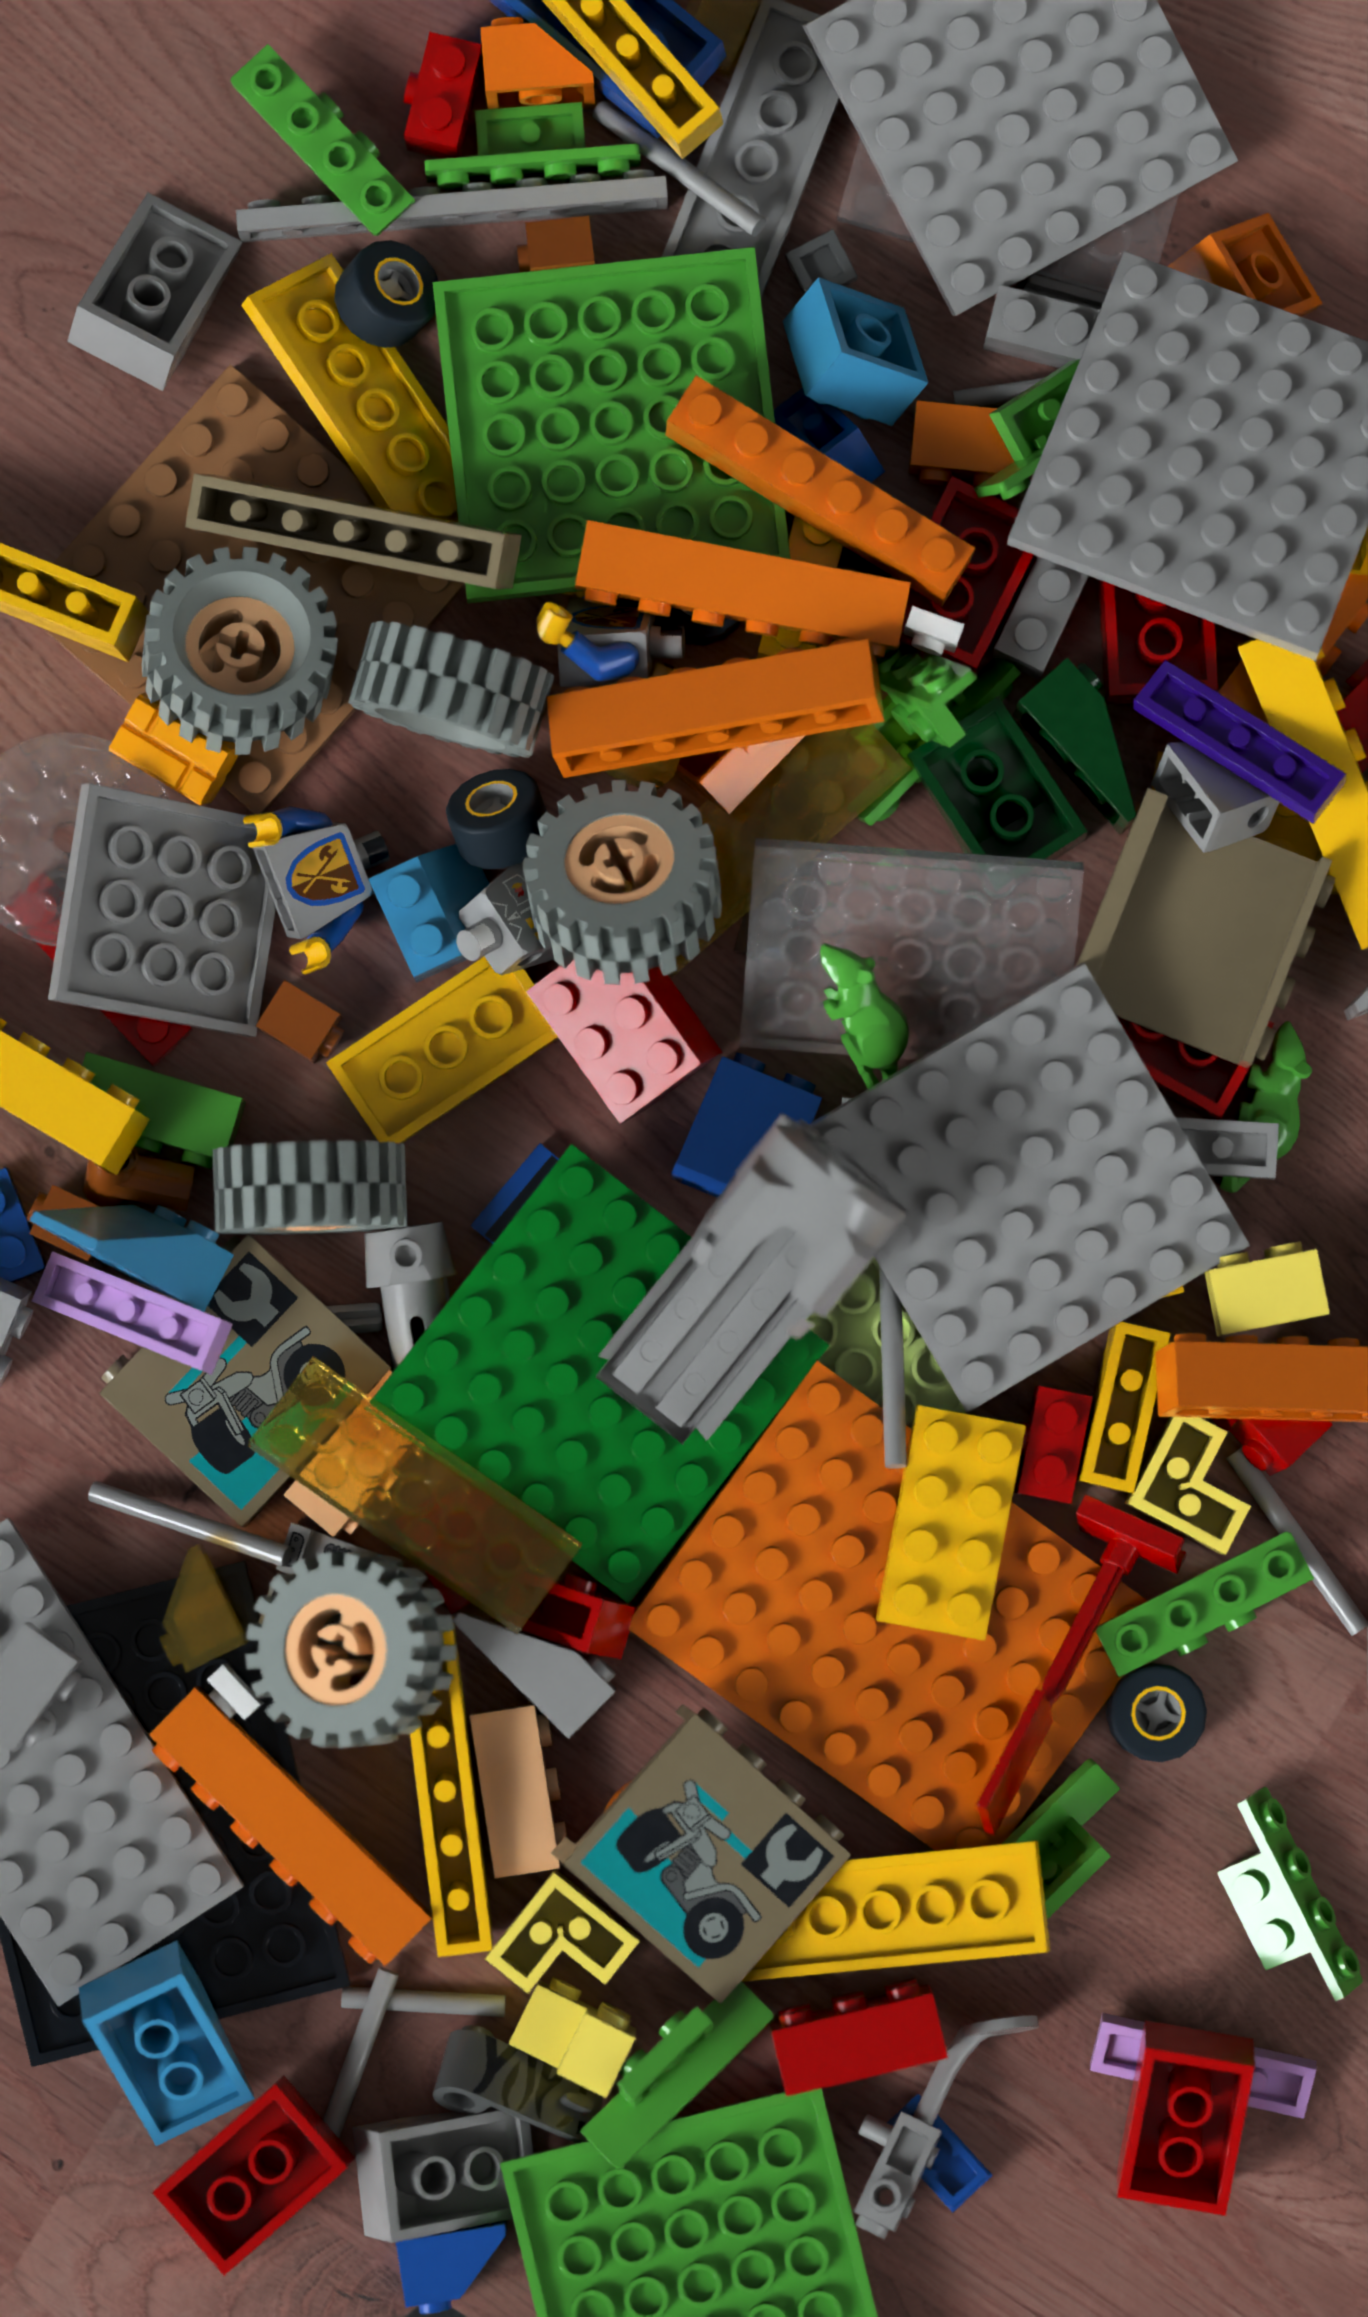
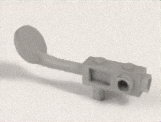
M1037 2016L995 2019L961 2027L946 2050L948 2058L939 2060L913 2116L901 2111L895 2126H892L867 2114L858 2134L884 2146V2149L854 2210L855 2213L859 2214L856 2226L883 2239L886 2238L889 2230L896 2232L902 2217L907 2219L915 2204L916 2199L912 2196L926 2167L931 2169L940 2149L936 2145L943 2132L932 2125L957 2073L966 2059L988 2037L1015 2034L1039 2028ZM889 2189L893 2192L894 2198L890 2204L884 2205L880 2202L879 2196L883 2190Z

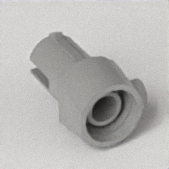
M442 1222L407 1226L406 1228L381 1230L364 1234L366 1288L380 1287L393 1371L415 1344L412 1318L415 1316L421 1317L426 1330L450 1299L447 1276L456 1275L457 1272Z

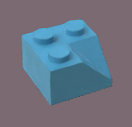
M818 277L782 321L805 396L816 403L829 404L850 411L862 419H873L892 426L929 383L903 307Z

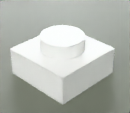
M913 606L905 626L904 635L913 638L911 643L913 647L929 654L942 656L944 649L955 653L964 624Z
M227 1663L223 1664L207 1679L215 1688L208 1694L209 1697L229 1718L238 1713L245 1720L264 1704Z

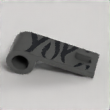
M467 2025L462 2030L450 2033L432 2094L434 2100L448 2110L462 2114H478L491 2106L574 2143L587 2141L580 2133V2130L600 2112L604 2098L558 2075V2068L494 2038L489 2030L475 2025Z

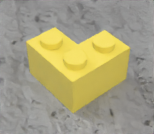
M1295 1242L1263 1250L1265 1256L1263 1260L1249 1262L1248 1252L1220 1257V1264L1217 1265V1269L1204 1272L1217 1336L1330 1314L1317 1249L1303 1252L1302 1243Z
M1190 1417L1168 1418L1137 1477L1134 1493H1129L1124 1502L1125 1505L1223 1555L1227 1554L1251 1508L1250 1505L1203 1481L1228 1432L1202 1418Z
M554 1869L495 1943L492 1951L488 1952L485 1960L525 1992L529 1993L563 1950L606 1985L640 1942V1936L558 1870Z
M553 1977L549 1985L539 1980L508 2044L558 2068V2075L607 2098L636 2039V2028L629 2025L631 2015L603 2001L599 2008L596 2009L578 2000L582 1991L558 1978Z

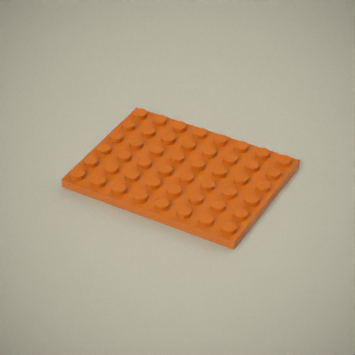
M816 1361L799 1386L762 1432L637 1605V1610L633 1614L629 1630L933 1850L1002 1844L1013 1832L1110 1697L1118 1681L1125 1676L1118 1677L1095 1631L1065 1692L1051 1708L1053 1723L996 1835L993 1836L985 1832L976 1803L1035 1688L1042 1690L1044 1678L1101 1566L1011 1502L985 1641L877 1621L876 1615L904 1468L892 1469L885 1467L883 1408L822 1363ZM906 1425V1456H907L908 1445H909V1440H910V1435H911V1428L908 1427L907 1425ZM1120 1582L1099 1625L1148 1600L1123 1582Z

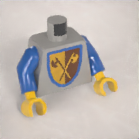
M585 591L568 592L564 594H576L579 598H570L567 609L555 603L546 602L536 619L540 638L549 644H558L560 687L615 684L620 679L626 677H641L645 679L650 677L655 658L683 659L685 656L684 626H655V615L638 611L639 602L617 600L616 606H607L585 601Z
M287 806L269 813L246 815L243 817V823H254L257 828V837L255 840L248 842V846L253 848L285 933L290 938L303 939L307 937L306 940L290 946L289 951L291 955L303 951L306 954L308 963L306 968L301 970L304 975L326 967L330 963L331 952L344 940L363 913V901L373 894L365 870L390 859L389 851L382 835L378 831H374L353 840L346 823L332 822L324 812Z

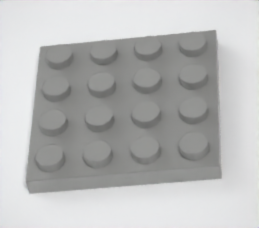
M91 783L81 784L48 1000L245 1037H256V1024L259 1020L276 910L253 848L248 846V842L255 840L257 837L256 825L254 823L244 824L243 817L246 815Z

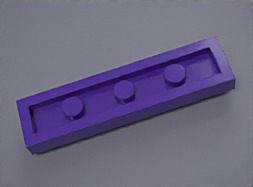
M1167 660L1161 664L1134 699L1135 711L1313 824L1345 784L1346 773Z

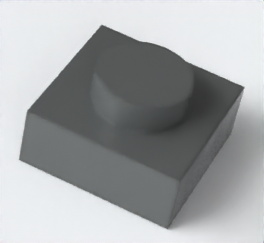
M833 229L785 253V259L804 294L818 277L845 287L856 282L858 279V275Z

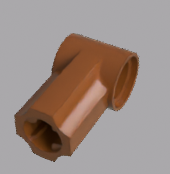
M134 1147L117 1176L88 1159L83 1181V1192L88 1200L101 1207L118 1206L128 1200L186 1211L195 1165L138 1154Z

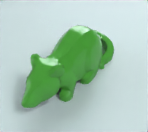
M825 943L820 949L821 964L829 977L836 983L838 989L832 986L824 988L828 999L823 1001V1005L831 1020L844 1018L841 1022L846 1033L841 1035L842 1043L869 1089L879 1083V1080L873 1073L874 1068H878L881 1071L882 1081L898 1072L897 1062L905 1052L909 1041L910 1030L907 1017L897 1003L881 992L872 971L875 967V960L873 958H862L849 949Z
M1289 1021L1284 1022L1274 1035L1272 1062L1267 1070L1262 1072L1260 1065L1253 1063L1250 1066L1245 1087L1254 1089L1251 1103H1240L1236 1121L1279 1123L1277 1160L1292 1149L1298 1138L1300 1129L1298 1096L1301 1090V1080L1310 1077L1312 1073V1067L1306 1061L1303 1043ZM1223 1176L1219 1188L1229 1193H1235L1250 1178Z

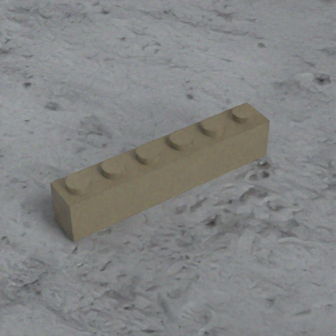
M195 473L185 528L493 589L513 588L522 534L215 474Z

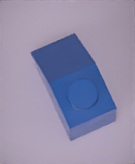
M801 388L774 409L776 425L868 482H873L885 472L860 429L835 406L816 403L809 397H806L803 388Z
M506 2220L396 2242L406 2308L418 2306L420 2314L437 2313L451 2309V2300L460 2299L506 2236L508 2229Z

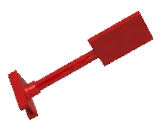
M1086 1494L1076 1511L1080 1531L1108 1543L1100 1559L1103 1565L1044 1678L1042 1690L1035 1688L976 1803L985 1832L993 1836L996 1835L1053 1723L1051 1708L1065 1692L1123 1576L1130 1574L1138 1557L1178 1574L1187 1556L1185 1551L1180 1550L1184 1543V1538Z

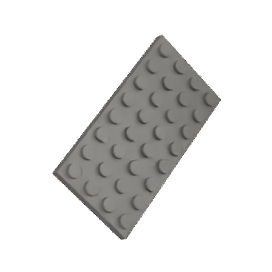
M7 1518L0 1522V1655L21 1625L25 1622H31L83 1660L76 1669V1672L83 1676L81 1681L64 1703L57 1698L53 1701L43 1715L51 1722L36 1744L30 1748L23 1743L19 1750L12 1752L0 1743V1916L59 2007L79 1994L78 1987L118 1969L245 1885L173 1772L152 1752L151 1749L155 1744L10 1518Z

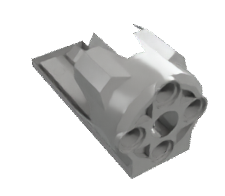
M781 1114L735 1171V1176L709 1209L692 1239L598 1355L608 1361L597 1373L596 1378L683 1444L695 1428L708 1440L790 1336L798 1339L814 1326V1324L806 1319L813 1313L823 1318L828 1315L908 1215L907 1210L888 1192L887 1185L800 1118L797 1122Z

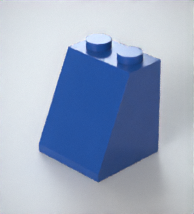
M736 1052L733 1060L722 1056L673 1168L672 1180L718 1198L735 1176V1171L781 1114L797 1122L800 1118L807 1124L813 1122L822 1101L821 1097L813 1094L816 1085L789 1073L785 1074L783 1081L763 1073L766 1064Z

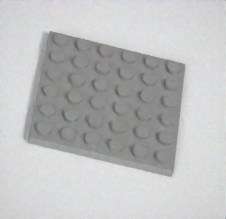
M848 0L802 25L952 316H957L997 294L999 285L1010 287L1238 161L1157 0Z
M1124 251L1008 537L1007 545L1316 661L1368 527V341Z
M1084 962L809 1124L887 1185L888 1192L907 1210L908 1215L874 1257L967 1413L1220 1264V1257L1237 1254L1250 1246Z

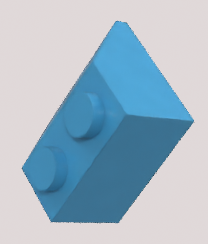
M456 844L416 856L369 878V882L416 983L467 960L460 953L456 943L458 933L466 929L459 919V910L487 887L489 882L482 868L470 865L461 857Z

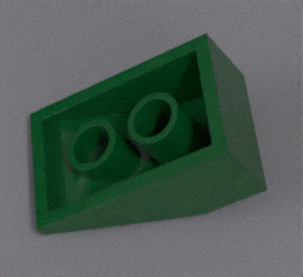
M1067 657L1018 701L1013 716L1121 835L1136 817V812L1104 697L1098 692L1103 685L1086 664L1081 662L1075 666Z
M999 696L958 721L966 735L950 748L931 740L907 754L908 759L959 846L994 899L1084 842L1088 832Z

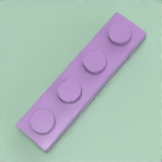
M53 1251L32 1299L34 1303L211 1375L233 1325L225 1320Z
M1102 2013L1090 2060V2071L1134 2080L1145 2022ZM1254 2047L1255 2069L1247 2106L1304 2119L1317 2070L1316 2061Z

